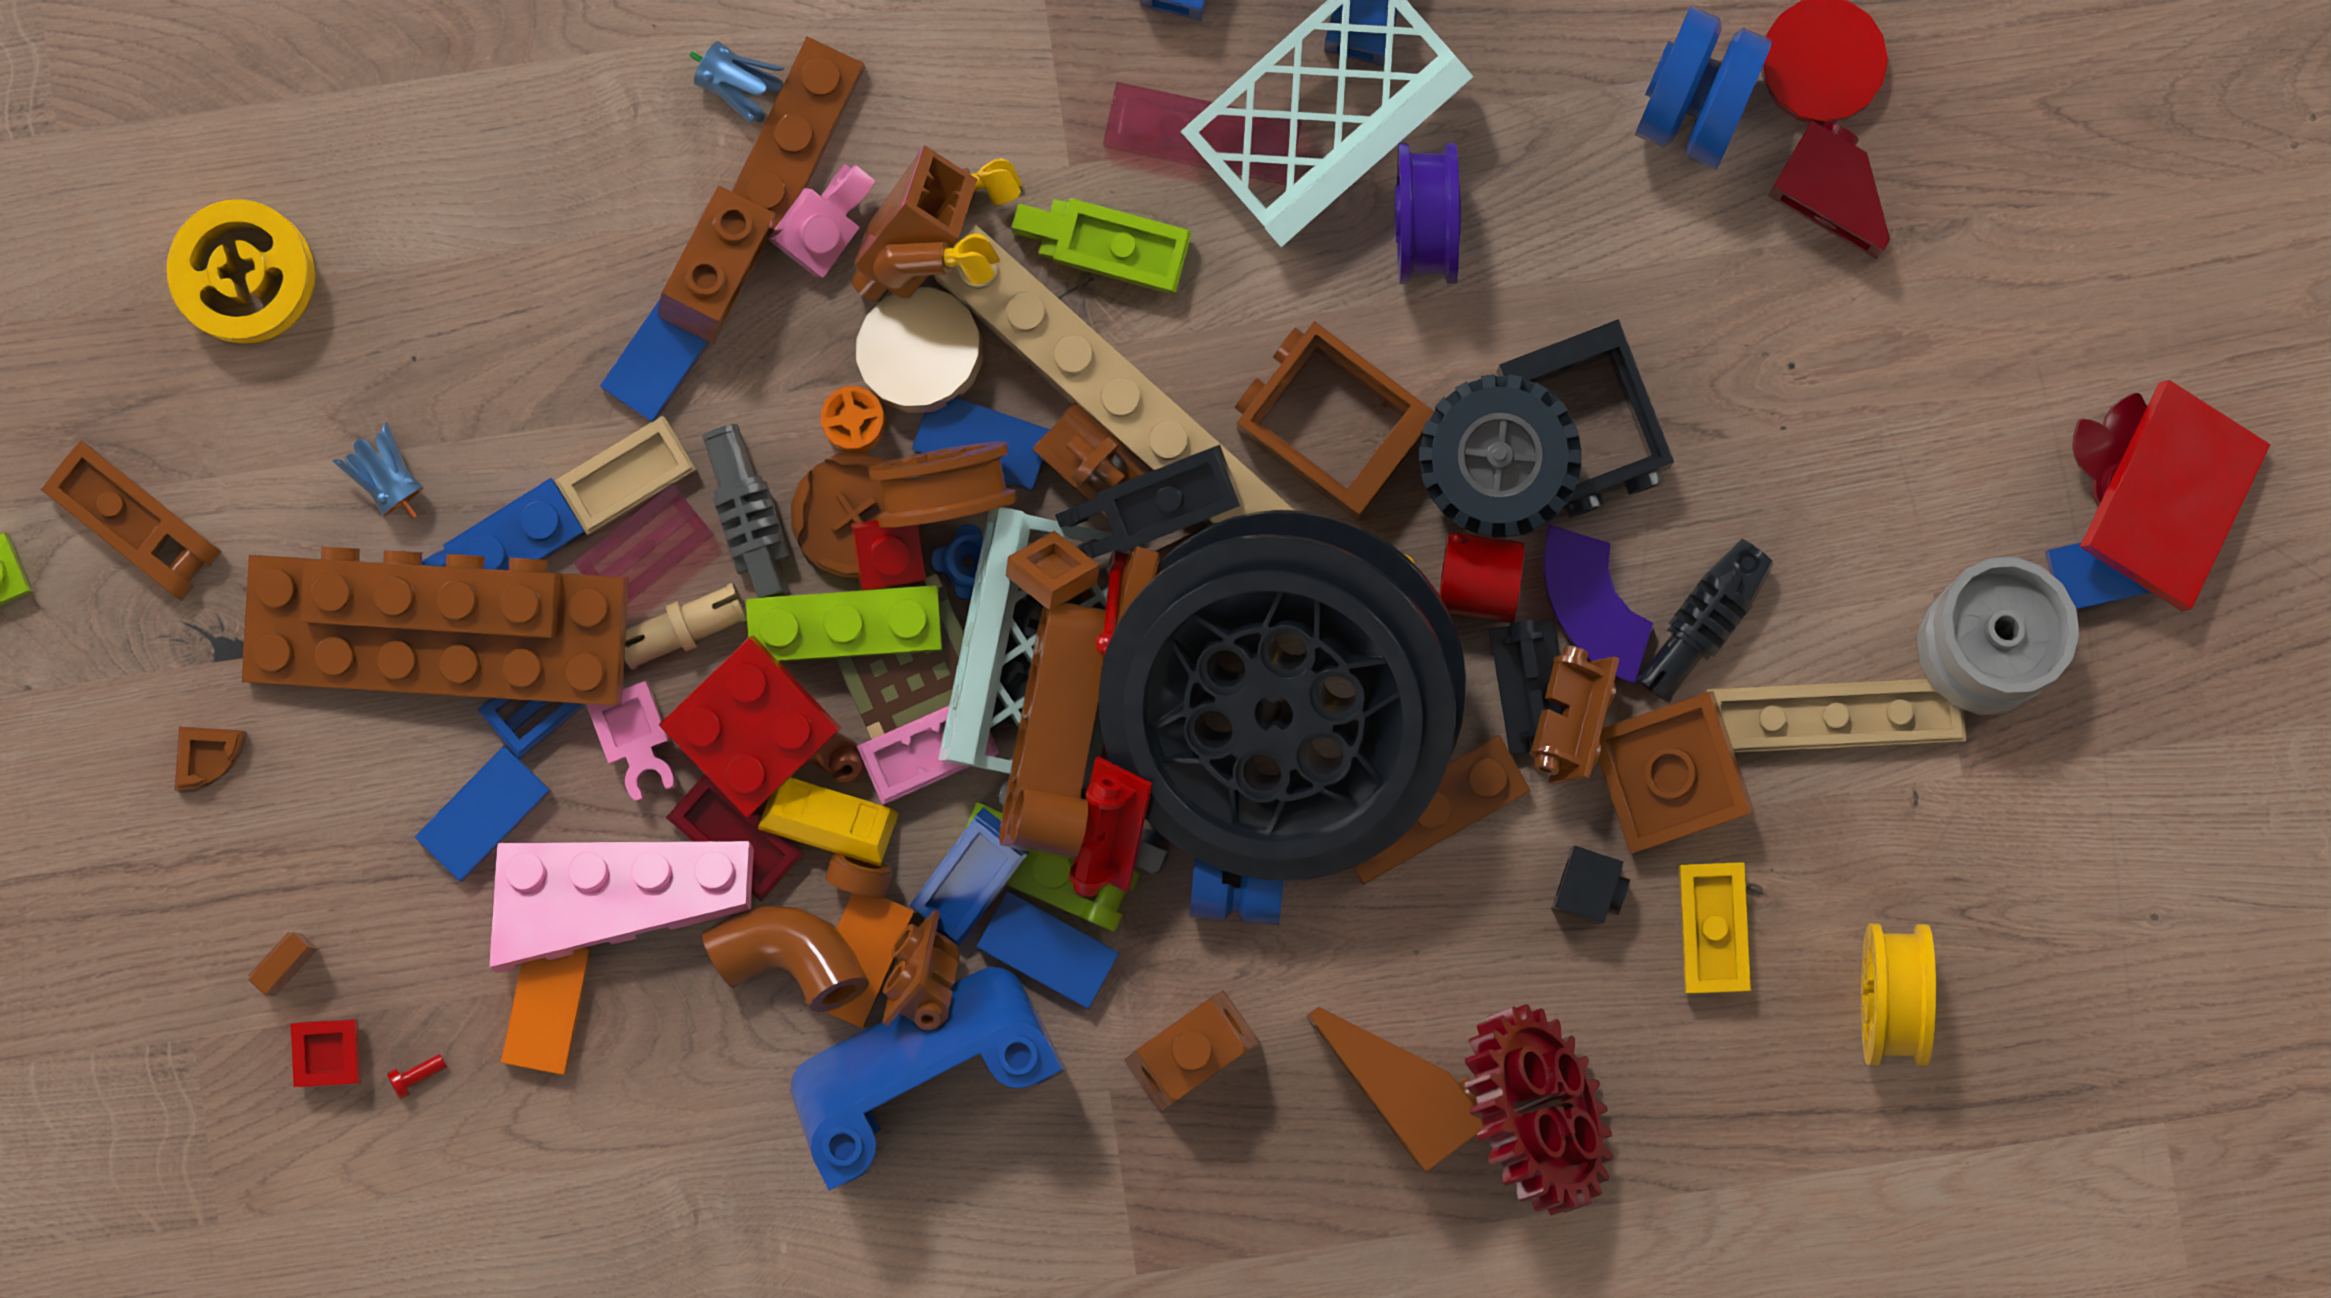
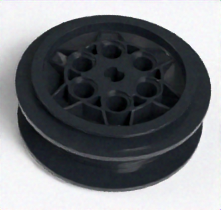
M1270 510L1239 515L1215 523L1193 534L1176 546L1159 562L1156 576L1139 592L1128 606L1114 630L1101 669L1099 718L1102 737L1111 763L1153 783L1145 819L1166 839L1196 859L1224 871L1263 880L1293 881L1333 875L1353 868L1377 856L1393 845L1415 824L1435 796L1456 746L1463 723L1467 678L1464 654L1451 615L1436 589L1418 567L1389 542L1369 530L1325 514L1299 510ZM1292 633L1299 636L1304 641L1307 652L1300 655H1291L1284 652L1277 643L1276 635ZM1222 650L1236 653L1243 660L1245 670L1230 672L1223 669L1217 662L1215 653ZM1334 676L1345 678L1354 687L1356 695L1350 698L1334 696L1327 689L1325 679ZM1209 711L1224 714L1231 722L1233 730L1229 732L1212 730L1205 723L1203 714ZM1320 737L1330 738L1337 742L1343 755L1336 758L1323 757L1314 749L1312 740ZM1260 754L1274 758L1280 766L1281 773L1265 775L1259 772L1254 767L1251 757Z

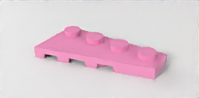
M749 841L498 843L489 967L496 974L516 969L517 964L544 957L547 960L572 955L574 950L605 942L613 945L636 939L637 934L665 927L673 930L750 911L754 848Z

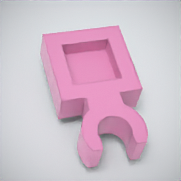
M643 681L623 689L622 705L586 704L608 764L612 765L627 759L629 769L625 776V786L633 800L637 802L645 800L640 780L642 775L650 770H656L661 775L662 782L667 790L676 788L677 780L673 768L664 760L657 758L654 748L669 743L671 740L659 726L663 719L649 682Z

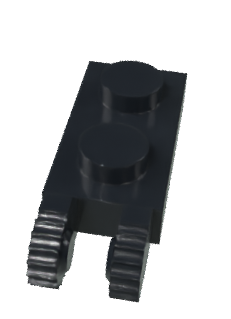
M1219 444L1097 492L1098 498L1057 513L1055 516L1060 528L1064 526L1073 527L1088 521L1090 516L1105 511L1114 535L1101 540L1092 539L1077 545L1079 550L1093 559L1116 549H1120L1122 553L1243 505V502Z

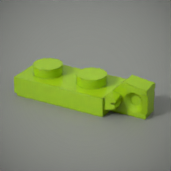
M1069 198L1068 202L1053 199L1050 212L1018 203L1011 226L1012 234L1041 242L1038 255L1053 259V263L1174 296L1192 235V231L1073 198Z

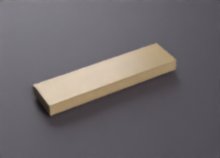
M1928 679L1708 689L1705 691V693L1714 691L1734 753L1966 741L1964 709L1953 706L1933 689Z

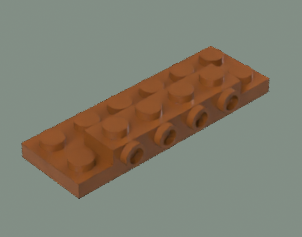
M322 546L321 559L249 555L242 682L622 705L629 577L548 573V560L509 558L508 570L484 569L485 556L446 554V566L422 565L423 552L384 550L383 563L360 561L359 548Z

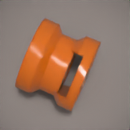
M844 386L833 391L824 401L820 412L821 426L829 442L838 450L845 453L867 452L874 449L882 440L886 430V415L878 398L869 390L859 386Z

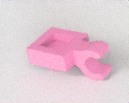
M844 164L834 175L822 196L812 189L804 188L768 237V240L812 275L824 278L860 228L846 217V214L862 201L872 188L875 180L857 165L850 168Z

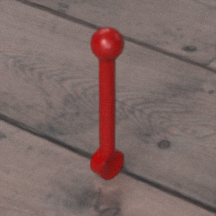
M1116 550L1112 552L1107 566L1109 583L1103 633L1097 637L1095 643L1097 651L1103 656L1106 654L1107 647L1117 626L1122 573L1127 559L1126 553Z

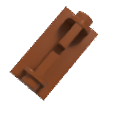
M1565 646L1562 655L1554 658L1545 699L1564 707L1563 713L1560 715L1549 709L1541 711L1533 746L1530 751L1531 757L1535 759L1533 768L1538 772L1549 774L1548 783L1556 785L1590 777L1591 770L1596 765L1601 752L1599 738L1606 710L1610 707L1616 693L1614 679L1620 658L1613 656L1587 662L1589 653L1584 649L1574 646Z
M936 909L932 911L919 927L913 924L909 925L901 933L893 946L891 957L896 959L895 967L883 988V993L888 996L882 1022L886 1026L899 1013L915 1022L923 1030H933L944 1024L948 1018L952 991L949 989L954 984L960 951L953 940L936 931L940 912Z

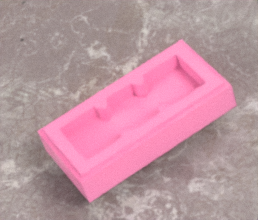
M949 706L857 746L883 806L971 768V766L967 765L961 766L938 761ZM989 731L985 755L996 757L1000 755V752Z

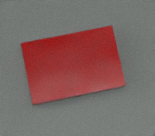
M2173 381L2159 382L2079 547L2180 611L2193 609L2271 444Z

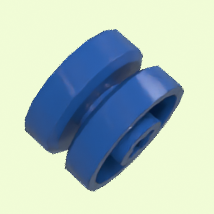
M1690 5L1675 42L1673 43L1668 40L1645 93L1650 99L1634 135L1664 148L1674 141L1685 114L1696 118V121L1685 145L1687 158L1717 170L1753 91L1773 40L1742 28L1733 35L1722 61H1717L1710 57L1722 31L1720 17Z

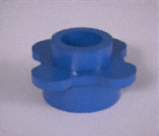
M973 524L961 525L957 528L953 541L946 547L934 549L930 555L932 570L936 573H943L954 585V594L962 600H971L984 537L981 530ZM969 556L972 558V567L966 568L962 564L963 557Z

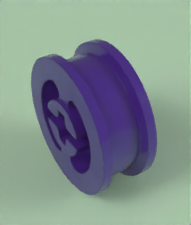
M1398 143L1395 185V242L1397 243L1399 284H1409L1412 275L1444 274L1447 284H1457L1461 234V197L1457 144L1446 143L1444 151L1440 153H1411L1408 143Z

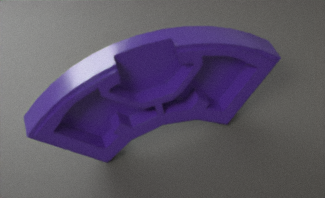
M1549 525L1544 543L1543 576L1547 597L1558 623L1574 647L1584 649L1589 653L1587 658L1589 662L1613 656L1620 658L1615 678L1634 685L1653 622L1632 612L1615 592L1608 569L1611 543Z

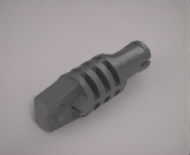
M730 424L704 433L702 438L719 486L714 491L715 497L713 501L737 574L749 571L758 598L777 597L788 593L789 588L780 560L791 557L767 482L763 481L762 476L755 477L738 424Z

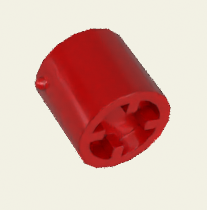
M1448 532L1439 595L1450 615L1514 623L1521 585L1525 542Z

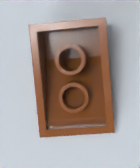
M1321 1007L1316 1008L1307 1015V1018L1422 1171H1429L1477 1135L1483 1128L1481 1119L1471 1115L1469 1112V1108L1477 1104V1099L1475 1095L1465 1088V1082L1470 1081L1467 1075H1463L1456 1081L1450 1072Z

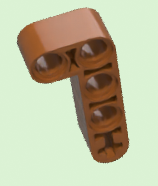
M1064 602L1052 610H1048L1044 606L1042 608L999 831V844L1001 846L1060 858L1076 857L1080 851L1088 817V801L1081 799L1080 795L1099 700L1101 669L1105 656L1097 651L1095 643L1097 637L1103 633L1106 610Z

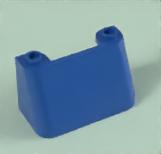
M989 967L955 982L949 989L952 991L948 1018L944 1024L933 1030H923L915 1022L899 1013L888 1026L883 1024L882 1020L816 1054L798 1066L792 1077L790 1091L814 1163L829 1191L840 1188L868 1173L866 1169L870 1167L876 1154L877 1143L874 1135L882 1130L872 1109L954 1066L981 1054L995 1079L1008 1087L1024 1088L1036 1083L1038 1085L1067 1070L1023 984L1015 974L1004 968Z

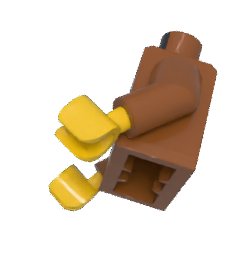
M924 145L867 226L854 263L858 269L852 277L851 283L854 289L862 297L873 302L882 301L889 291L900 298H910L928 275L949 274L951 268L956 266L961 267L971 284L978 285L991 280L995 273L990 264L1000 262V258L985 236L980 233H974L963 238L954 248L952 247L959 239L971 199H974L975 191L985 188L993 205L996 206L1008 203L1020 196L1021 190L1019 187H1021L1022 182L1013 164L1003 158L994 159L984 165L978 173L971 174L969 168H959Z

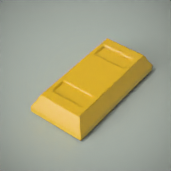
M790 778L768 799L758 829L881 866L899 812L883 805Z

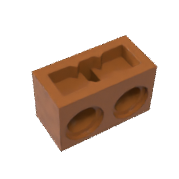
M718 185L661 292L657 317L715 344L769 241L768 237L771 235L776 213Z

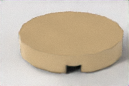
M921 287L910 298H900L896 294L884 298L866 315L856 338V363L867 387L886 406L906 413L934 412L948 406L946 402L954 399L959 393L962 396L973 385L983 363V338L970 310L954 295L932 287Z

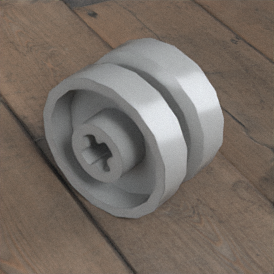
M2018 557L1988 558L1965 569L1952 584L1948 585L1924 612L1917 635L1920 665L1933 689L1953 706L1978 715L2007 714L2032 701L2042 690L2056 681L2071 663L2080 635L2077 611L2064 585L2041 565Z

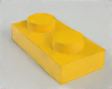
M1745 863L1679 865L1684 994L1751 991Z

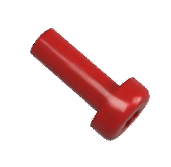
M438 1054L401 1074L395 1068L387 1073V1077L397 1097L403 1099L410 1095L408 1087L442 1071L447 1066L441 1054Z

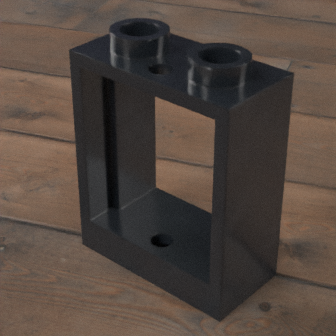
M1619 319L1501 363L1496 371L1497 376H1509L1510 374L1521 376L1532 383H1540L1609 357L1648 457L1576 484L1574 494L1568 504L1562 508L1566 509L1569 518L1585 514L1605 505L1602 494L1625 486L1630 496L1664 483L1661 472L1670 469L1674 463Z

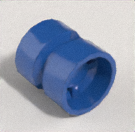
M1196 858L1194 859L1190 918L1226 920L1231 912H1239L1244 922L1280 924L1283 881L1241 876V888H1236L1228 884H1222V874L1233 873L1218 869Z

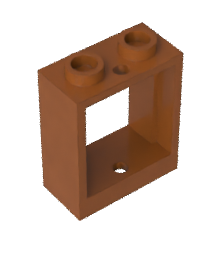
M1314 321L1305 334L1295 327L1283 341L1273 356L1281 365L1269 381L1265 384L1256 378L1244 392L1234 407L1243 414L1237 421L1236 429L1358 521L1422 438V431L1426 421L1431 418L1434 411ZM1315 352H1318L1402 416L1348 488L1344 487L1261 424Z

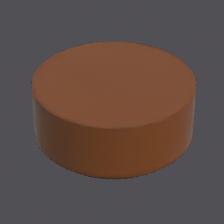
M836 853L831 856L825 879L830 884L847 892L866 897L882 898L887 896L893 872L883 862L881 866H877Z

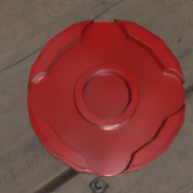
M1801 0L1780 13L1765 35L1766 38L1773 40L1761 69L1764 83L1776 105L1797 120L1810 123L1814 121L1819 125H1824L1826 121L1836 123L1839 120L1848 119L1867 108L1883 85L1888 63L1884 35L1872 17L1850 1Z

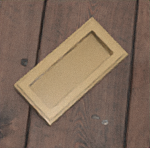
M663 415L556 479L555 483L585 533L590 537L698 471Z

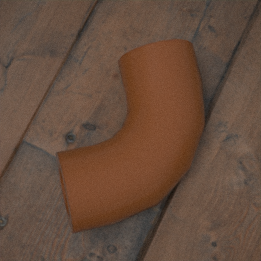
M763 905L750 911L730 916L705 930L701 935L713 965L723 980L732 988L737 987L761 972L773 968L783 969L791 973L798 981L811 1010L824 1012L851 1002L860 996L869 985L855 952L836 927L803 908Z

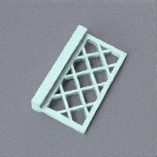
M1327 0L1180 131L1264 225L1265 230L1280 247L1285 245L1474 77L1407 0H1388L1387 26L1349 24L1350 0ZM1343 4L1342 24L1323 22ZM1395 7L1413 28L1394 27ZM1314 29L1341 31L1339 69L1301 67L1302 41ZM1348 31L1386 33L1384 71L1346 69ZM1393 34L1420 35L1438 56L1419 73L1391 72ZM1295 47L1294 66L1275 65ZM1266 72L1293 73L1291 111L1253 109L1255 81ZM1300 74L1338 76L1336 114L1298 112ZM1345 77L1384 79L1382 106L1371 116L1343 114ZM1391 79L1410 80L1389 99ZM1247 90L1246 109L1227 108ZM1217 115L1245 116L1243 154L1217 152L1199 131ZM1253 117L1291 119L1288 156L1251 154ZM1298 119L1336 121L1334 149L1323 158L1296 157ZM1343 122L1362 123L1342 141ZM1224 160L1243 161L1242 180ZM1250 162L1288 164L1286 191L1267 208L1249 189ZM1295 164L1313 165L1307 173L1294 183Z
M1005 507L989 510L938 761L961 766L967 765L1010 775L1012 759L1006 760L987 756L985 751L991 727L1010 715L1019 728L1021 713L1018 709L1023 706L1024 696L1013 702L1001 684L1000 677L1003 665L1022 652L1031 664L1033 654L1031 646L1035 643L1036 634L1026 640L1012 618L1015 602L1028 593L1023 589L1018 591L1019 586L1006 577L1008 556L1027 546L1030 530L1045 534L1056 531L1066 540L1073 539L1082 542L1092 539L1101 540L1114 535L1113 533L1077 525L1060 528L1058 521L1027 515L1023 511ZM1096 584L1089 588L1092 597L1080 605L1091 607L1098 603L1101 609L1106 610L1108 586L1101 590ZM1010 632L1018 646L1005 654ZM996 696H998L1005 709L993 716ZM1099 700L1082 790L1086 791L1090 785L1094 761L1098 756L1101 757L1104 744L1099 718Z

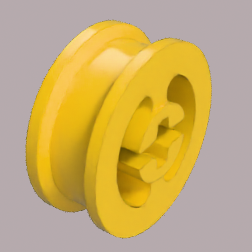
M244 199L224 200L200 209L181 226L172 241L167 258L166 271L169 290L181 313L199 329L229 343L257 344L282 335L302 317L314 292L316 278L315 262L307 240L288 219L272 208L255 201ZM241 228L258 229L272 237L273 246L269 251L262 252L248 242L235 241L241 259L255 266V270L246 274L249 292L258 299L264 298L271 291L275 277L283 273V280L279 291L266 307L251 315L232 317L219 314L210 304V298L216 292H220L238 303L244 304L248 303L244 288L228 278V274L237 271L234 252L223 244L218 246L211 254L207 268L201 271L200 266L204 254L218 237L229 231Z
M1869 923L1864 936L1861 965V1033L1865 1062L1868 1066H1878L1882 1056L1912 1057L1915 1066L1927 1067L1932 1055L1936 1014V968L1931 928L1929 924H1917L1913 934L1883 933L1879 923Z

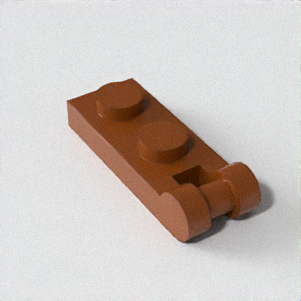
M82 440L75 445L40 489L181 601L194 587L190 580L205 563L211 566L222 552L217 546ZM172 537L185 548L172 564L168 566L156 554L168 539Z

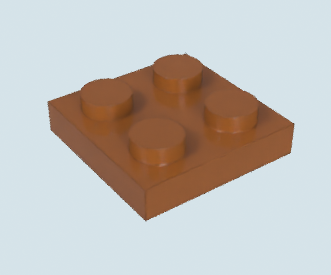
M1709 691L1602 728L1599 738L1601 752L1598 760L1630 854L1755 813L1714 691Z

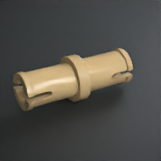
M732 582L727 584V587L685 605H682L680 601L666 605V613L627 629L624 659L629 668L634 670L639 665L681 647L685 652L699 647L698 640L739 622H746L747 611L745 607L742 608L741 606L744 602L737 587Z

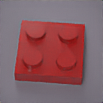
M754 635L748 637L659 724L664 732L746 818L761 807L842 728Z

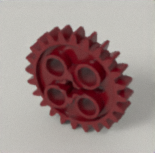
M1525 1004L1487 1016V1021L1481 1022L1476 1026L1479 1035L1469 1038L1468 1041L1475 1055L1465 1058V1064L1475 1075V1079L1465 1082V1088L1475 1095L1477 1099V1104L1470 1107L1469 1112L1471 1115L1480 1118L1483 1124V1128L1477 1134L1478 1140L1489 1141L1492 1146L1488 1160L1489 1163L1493 1165L1501 1162L1504 1167L1502 1183L1507 1186L1517 1182L1518 1200L1524 1202L1531 1199L1534 1211L1536 1212L1547 1209L1550 1216L1591 1204V1198L1602 1194L1599 1183L1609 1180L1608 1172L1602 1163L1611 1161L1613 1155L1603 1144V1139L1612 1137V1131L1601 1123L1600 1115L1606 1113L1608 1108L1602 1102L1596 1101L1594 1092L1600 1086L1599 1080L1588 1079L1585 1073L1589 1062L1588 1057H1576L1574 1054L1575 1037L1571 1035L1562 1039L1560 1021L1555 1019L1547 1022L1545 1011L1542 1008L1531 1011L1529 1005Z

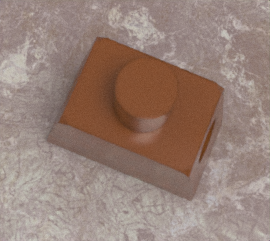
M1222 990L1146 1042L1124 1060L1160 1112H1162L1256 1046L1260 1041L1226 992Z

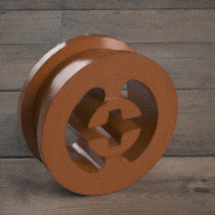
M996 441L944 448L893 459L868 468L870 479L881 482L886 511L877 516L879 526L903 527L938 522L986 512L1016 502L1018 500L1016 489L1006 488L1001 464V457L1009 453L1008 443Z

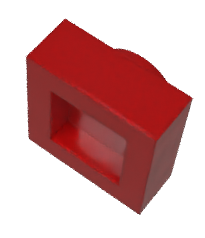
M878 520L851 524L860 587L863 591L926 581L918 525L880 527Z
M358 1019L290 1023L293 1087L361 1084Z

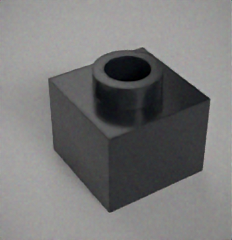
M1573 846L1570 849L1551 909L1599 925L1605 922L1607 912L1619 915L1630 882L1629 878L1619 876L1624 861Z

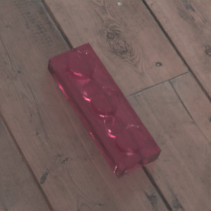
M1116 82L1103 147L1214 170L1180 132L1213 102ZM1230 105L1227 106V108H1239ZM1217 115L1199 131L1217 152L1243 154L1245 116ZM1253 117L1251 154L1288 156L1291 119ZM1298 120L1296 150L1302 127L1301 120ZM1224 160L1238 176H1242L1243 161ZM1250 162L1249 178L1287 186L1288 164Z

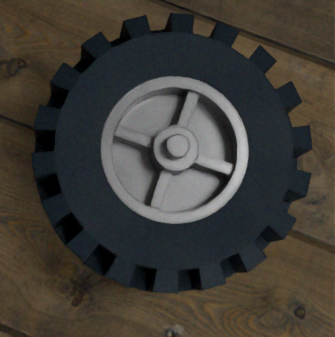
M1510 374L1509 376L1485 375L1481 376V379L1469 383L1466 381L1455 387L1456 390L1446 398L1443 397L1434 407L1435 411L1431 418L1426 421L1422 431L1423 438L1421 447H1419L1421 476L1433 502L1453 523L1477 535L1493 538L1522 536L1534 532L1535 529L1544 524L1547 525L1568 504L1574 494L1581 471L1582 449L1579 433L1568 409L1547 388L1537 382L1527 381L1521 376Z

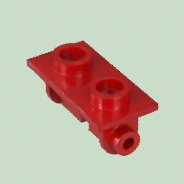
M1099 756L1094 761L1090 785L1086 792L1088 817L1083 842L1078 855L1074 857L1073 865L1069 872V878L1074 884V891L1087 897L1097 895L1099 889L1105 887L1108 883L1125 892L1130 890L1153 783Z

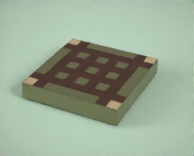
M937 573L926 577V581L915 582L906 587L935 585L939 587L943 651L835 658L871 740L945 708L950 704L964 632Z

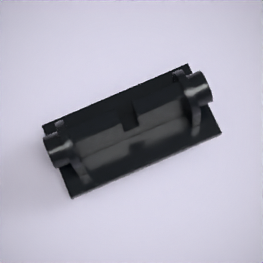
M1552 619L1537 622L1535 620L1511 623L1510 626L1489 629L1508 749L1511 755L1531 751L1541 711L1549 709L1560 715L1563 713L1564 707L1545 699L1553 661L1558 656Z

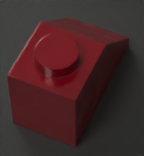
M1811 121L1767 196L1877 260L1889 243L1890 236L1868 154L1856 146L1859 139L1848 129L1831 121H1826L1823 127Z

